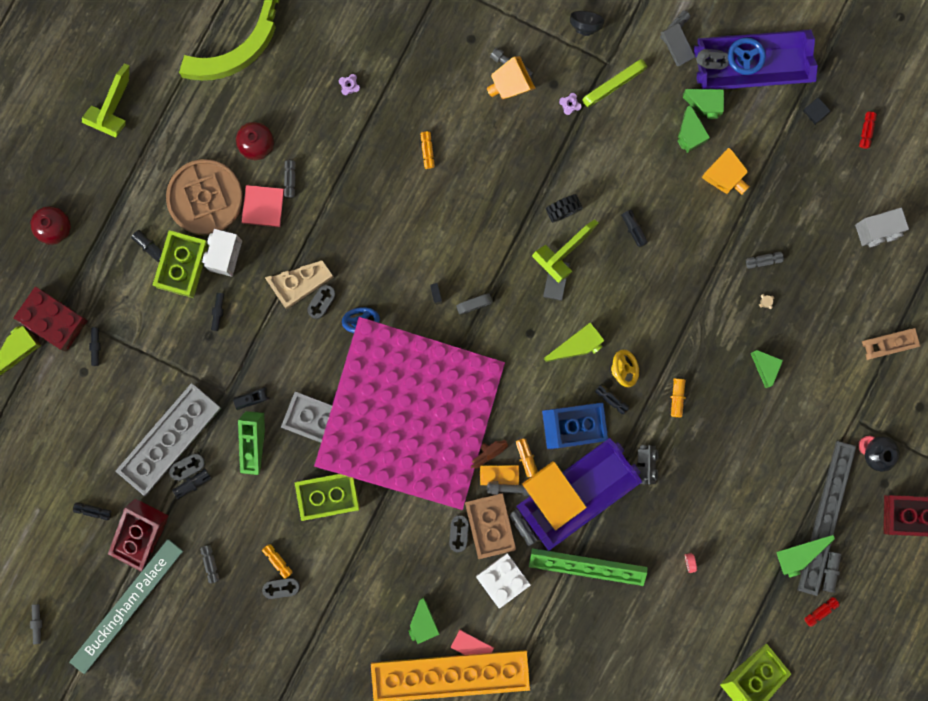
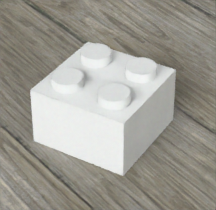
M214 229L213 234L210 233L208 238L209 250L203 256L204 266L211 272L233 277L242 240L237 234Z
M508 553L476 575V578L499 609L531 586Z

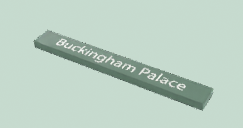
M168 539L69 663L83 674H86L184 551Z

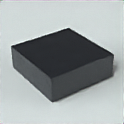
M818 97L803 112L814 124H817L830 110Z
M438 283L431 284L434 304H442Z

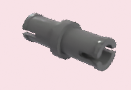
M829 552L827 569L824 570L826 576L823 591L836 592L842 554Z

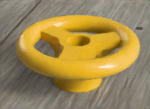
M625 349L619 350L613 358L612 374L622 386L632 387L639 378L637 360L630 351ZM625 356L630 359L633 367L627 363ZM632 373V380L629 382L625 381L627 374Z

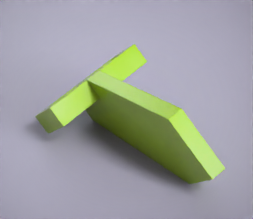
M124 63L117 72L102 109L91 106L82 117V123L113 137L119 135L125 127V120L114 116L113 113L129 82V65Z
M595 219L588 223L556 254L547 245H544L535 251L532 257L558 283L561 282L572 272L562 260L580 245L599 223Z

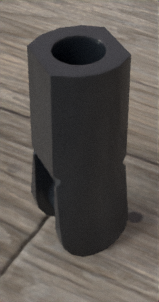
M267 388L233 398L236 410L269 400L270 398L267 397L265 392ZM258 393L260 400L255 401L253 395Z

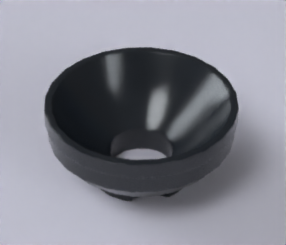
M575 11L570 15L571 25L577 33L583 36H590L598 32L604 25L603 17L593 12Z
M883 436L871 440L865 450V459L868 466L880 472L891 470L897 464L900 456L898 445L892 439ZM887 450L892 454L889 461L883 459V454Z

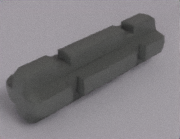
M683 10L667 29L676 23H679L682 28L691 15Z
M293 160L285 161L284 186L286 188L284 189V196L287 198L295 196L293 187H295L294 170L296 163Z
M776 252L773 255H761L756 258L751 257L746 259V266L750 269L756 266L771 265L774 262L775 264L784 261L782 252Z
M518 509L514 510L509 514L511 520L516 522L515 526L522 537L525 536L526 539L524 540L527 545L534 544L537 541L535 534L531 533L532 530L526 520L521 518V512Z
M211 545L203 546L200 550L201 554L204 555L203 562L206 573L209 575L207 576L208 582H218L219 575L216 573L217 567L214 555L211 554L213 552Z

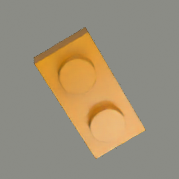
M480 466V485H487L488 482L498 481L499 484L519 485V466Z

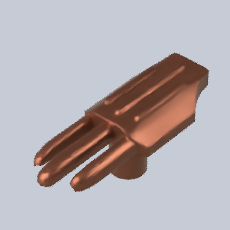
M505 440L495 441L490 446L486 443L482 444L480 449L483 453L472 460L474 464L471 465V468H478L498 456L508 448L507 442Z

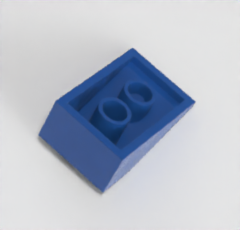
M603 403L542 411L547 449L597 443L608 439Z

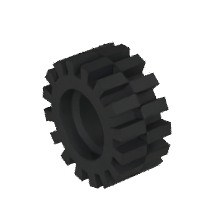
M573 194L552 203L545 209L551 222L554 223L579 212L583 207L577 194Z

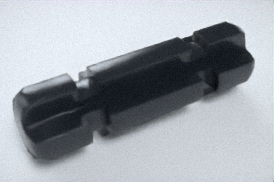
M603 384L599 385L595 392L599 396H603V399L612 407L617 408L618 412L625 414L629 406L624 402L622 403L621 399L613 392L608 391V388Z
M76 502L73 507L74 513H83V515L94 518L101 517L103 520H110L111 510H102V508L84 505Z

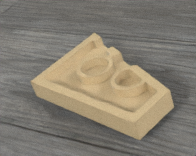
M323 261L305 265L296 270L285 271L276 276L265 277L286 309L334 278Z

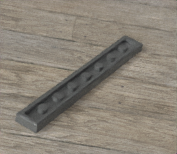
M839 441L835 443L810 542L834 534L856 449L854 445ZM831 544L802 570L798 591L818 596Z

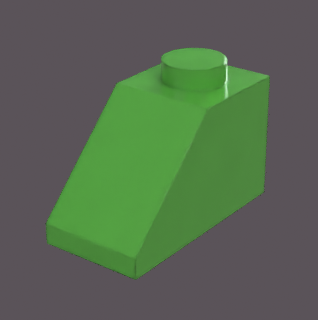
M685 89L683 98L701 116H707V119H717L718 116L723 114L724 90Z
M691 105L684 112L678 135V143L687 153L703 145L710 138Z
M424 597L419 601L410 624L411 629L408 630L412 641L416 640L417 644L440 634Z

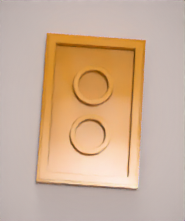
M554 461L522 483L555 531L587 508Z

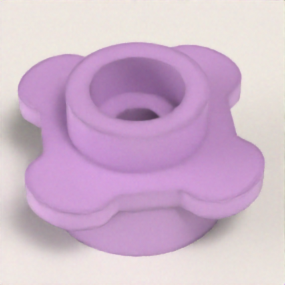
M351 74L349 77H341L339 79L343 95L359 91L360 87L356 83V75Z
M571 93L566 98L562 97L559 101L566 115L581 109V104L578 103L575 93Z

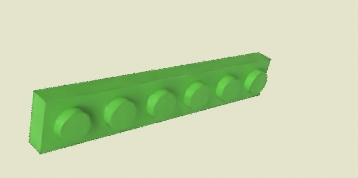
M532 549L529 561L530 568L644 586L647 576V567L538 549Z

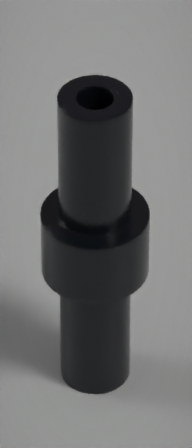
M217 293L215 307H212V331H219L220 318L223 317L224 309H222L224 293Z
M91 328V343H89L91 366H99V351H101L99 328Z

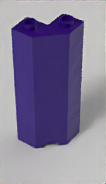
M811 30L698 38V44L694 47L695 58L703 49L721 50L728 54L729 48L735 41L741 38H752L761 43L766 53L763 67L758 72L750 75L736 72L730 64L724 69H708L698 64L697 83L701 84L702 89H731L816 82L818 65L813 56L815 38ZM748 43L741 44L738 46L740 49L744 51H751L756 48L754 45ZM734 53V61H735V63H736L739 67H741V68L744 69V67H742V66H740V65L738 64V62H737L738 55H737L736 53ZM760 53L753 57L750 69L759 63ZM743 55L745 59H749L747 55Z
M610 438L562 472L587 508L556 531L531 496L516 506L548 551L642 483L639 477L641 472L635 464L631 466L622 454L624 449L618 442L614 443Z

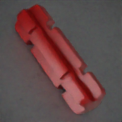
M868 111L865 114V122L861 134L862 139L859 144L860 148L868 149L871 146L870 139L873 136L874 121H876L877 116L875 112Z
M832 597L827 603L814 610L812 615L806 616L804 620L808 626L813 627L817 621L822 620L832 612V609L838 608L840 604L836 598Z

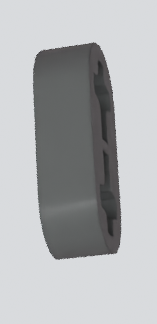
M715 49L701 50L696 59L699 65L708 69H724L729 64L728 54Z
M322 286L309 304L308 314L313 319H321L334 301L336 294L331 286ZM331 290L330 294L332 296L330 298L326 297L324 302H322L321 300L324 297L322 292ZM319 303H321L322 305L319 308L321 313L313 315L314 311L312 308L318 307Z
M490 293L462 302L456 305L459 315L490 305L493 303Z
M199 454L190 455L171 466L170 476L174 480H184L201 471L205 466V459ZM193 458L200 459L201 462L198 468L196 466L189 467L194 462ZM176 467L179 469L186 467V470L181 473V477L174 474L177 471Z
M460 515L454 517L451 522L449 545L454 552H462L467 545L468 521L464 516ZM458 519H462V522L465 523V526L461 528V533H457V526H454V522H458ZM457 535H461L460 541L464 542L460 549H456V546L452 545V542L456 541Z
M294 578L273 580L264 584L262 592L268 599L289 597L298 593L300 584ZM291 582L292 585H296V588L291 593L289 589L283 590V586H287ZM270 584H272L274 588H280V590L275 591L273 595H271L270 592L266 591L267 588L270 587Z

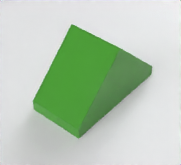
M758 350L750 353L765 388L773 386L783 360Z

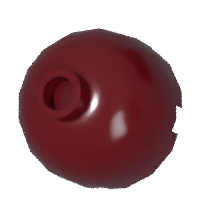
M248 122L237 131L236 146L245 158L254 161L262 160L273 150V134L262 123Z
M53 206L38 209L30 221L33 235L40 242L48 245L60 243V241L68 236L71 229L70 220L61 209Z

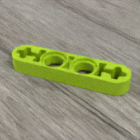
M643 59L638 60L586 95L582 101L587 108L593 106L641 74L648 66Z

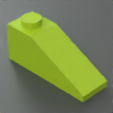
M589 323L547 355L544 360L546 362L589 354L591 351L595 354L603 347L601 344L604 342V339L593 325Z
M18 326L6 338L0 350V376L41 346L29 328Z

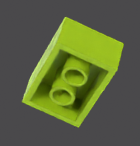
M169 230L153 286L161 290L194 298L204 265L203 256L209 248L208 242Z
M337 474L294 482L301 521L361 510L355 478Z

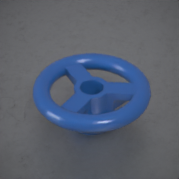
M741 38L735 41L728 51L730 66L736 72L743 75L758 72L766 60L764 47L752 38ZM748 43L754 45L756 48L751 51H744L740 49L738 46L741 44ZM734 53H736V54L738 55V58H737L738 64H739L740 66L744 67V69L741 68V67H739V66L735 63V61H734ZM760 53L759 63L750 69L753 57ZM743 55H747L749 59H745Z
M355 308L343 316L342 325L347 331L354 333L359 317L368 319L372 315L374 322L379 323L380 316L371 308ZM363 313L361 316H358L356 318H350L355 314Z

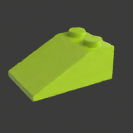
M765 644L732 671L720 685L733 701H768L789 678L791 673L768 644Z

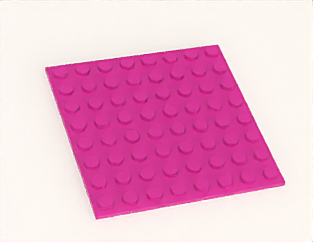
M359 317L314 467L463 510L474 468H471V465L474 464L472 460L479 454L505 362Z

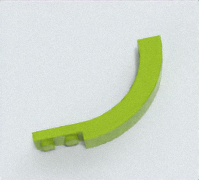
M280 0L264 1L259 20L253 32L244 43L233 51L212 58H196L184 55L179 71L182 78L201 81L215 80L231 76L248 67L263 53L273 37L276 27L274 22L270 20H274L276 13L274 7Z

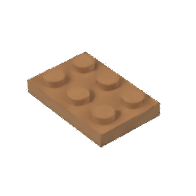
M503 493L465 502L478 559L516 550Z

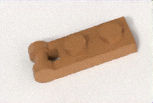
M915 328L862 341L863 347L866 348L867 354L865 355L867 360L920 347ZM878 344L880 351L875 352L873 345Z

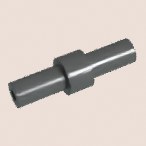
M40 604L32 605L30 629L33 631V644H41L40 628H42V620H40Z

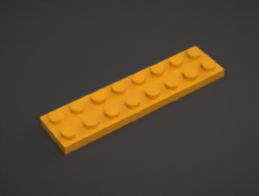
M527 650L371 662L374 701H406L530 690Z

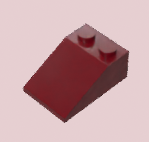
M134 499L124 508L108 555L142 572L165 528L169 516Z

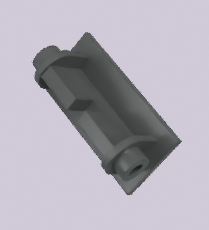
M641 445L640 449H638V463H645V467H638L641 472L639 477L642 480L640 484H647V480L648 484H656L658 479V470L656 469L658 450H656V446Z

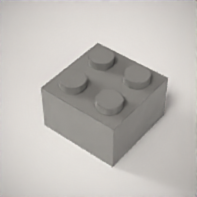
M902 208L865 218L855 225L861 245H868L869 248L880 245L885 240L887 242L895 241L904 236L903 233L909 230Z

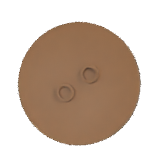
M208 159L195 160L178 169L172 176L166 191L167 208L173 220L184 230L197 235H210V233L213 234L214 229L223 231L228 228L238 217L243 202L241 184L236 175L224 164Z

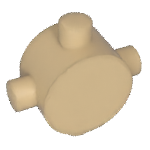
M762 294L759 306L772 309L774 296Z

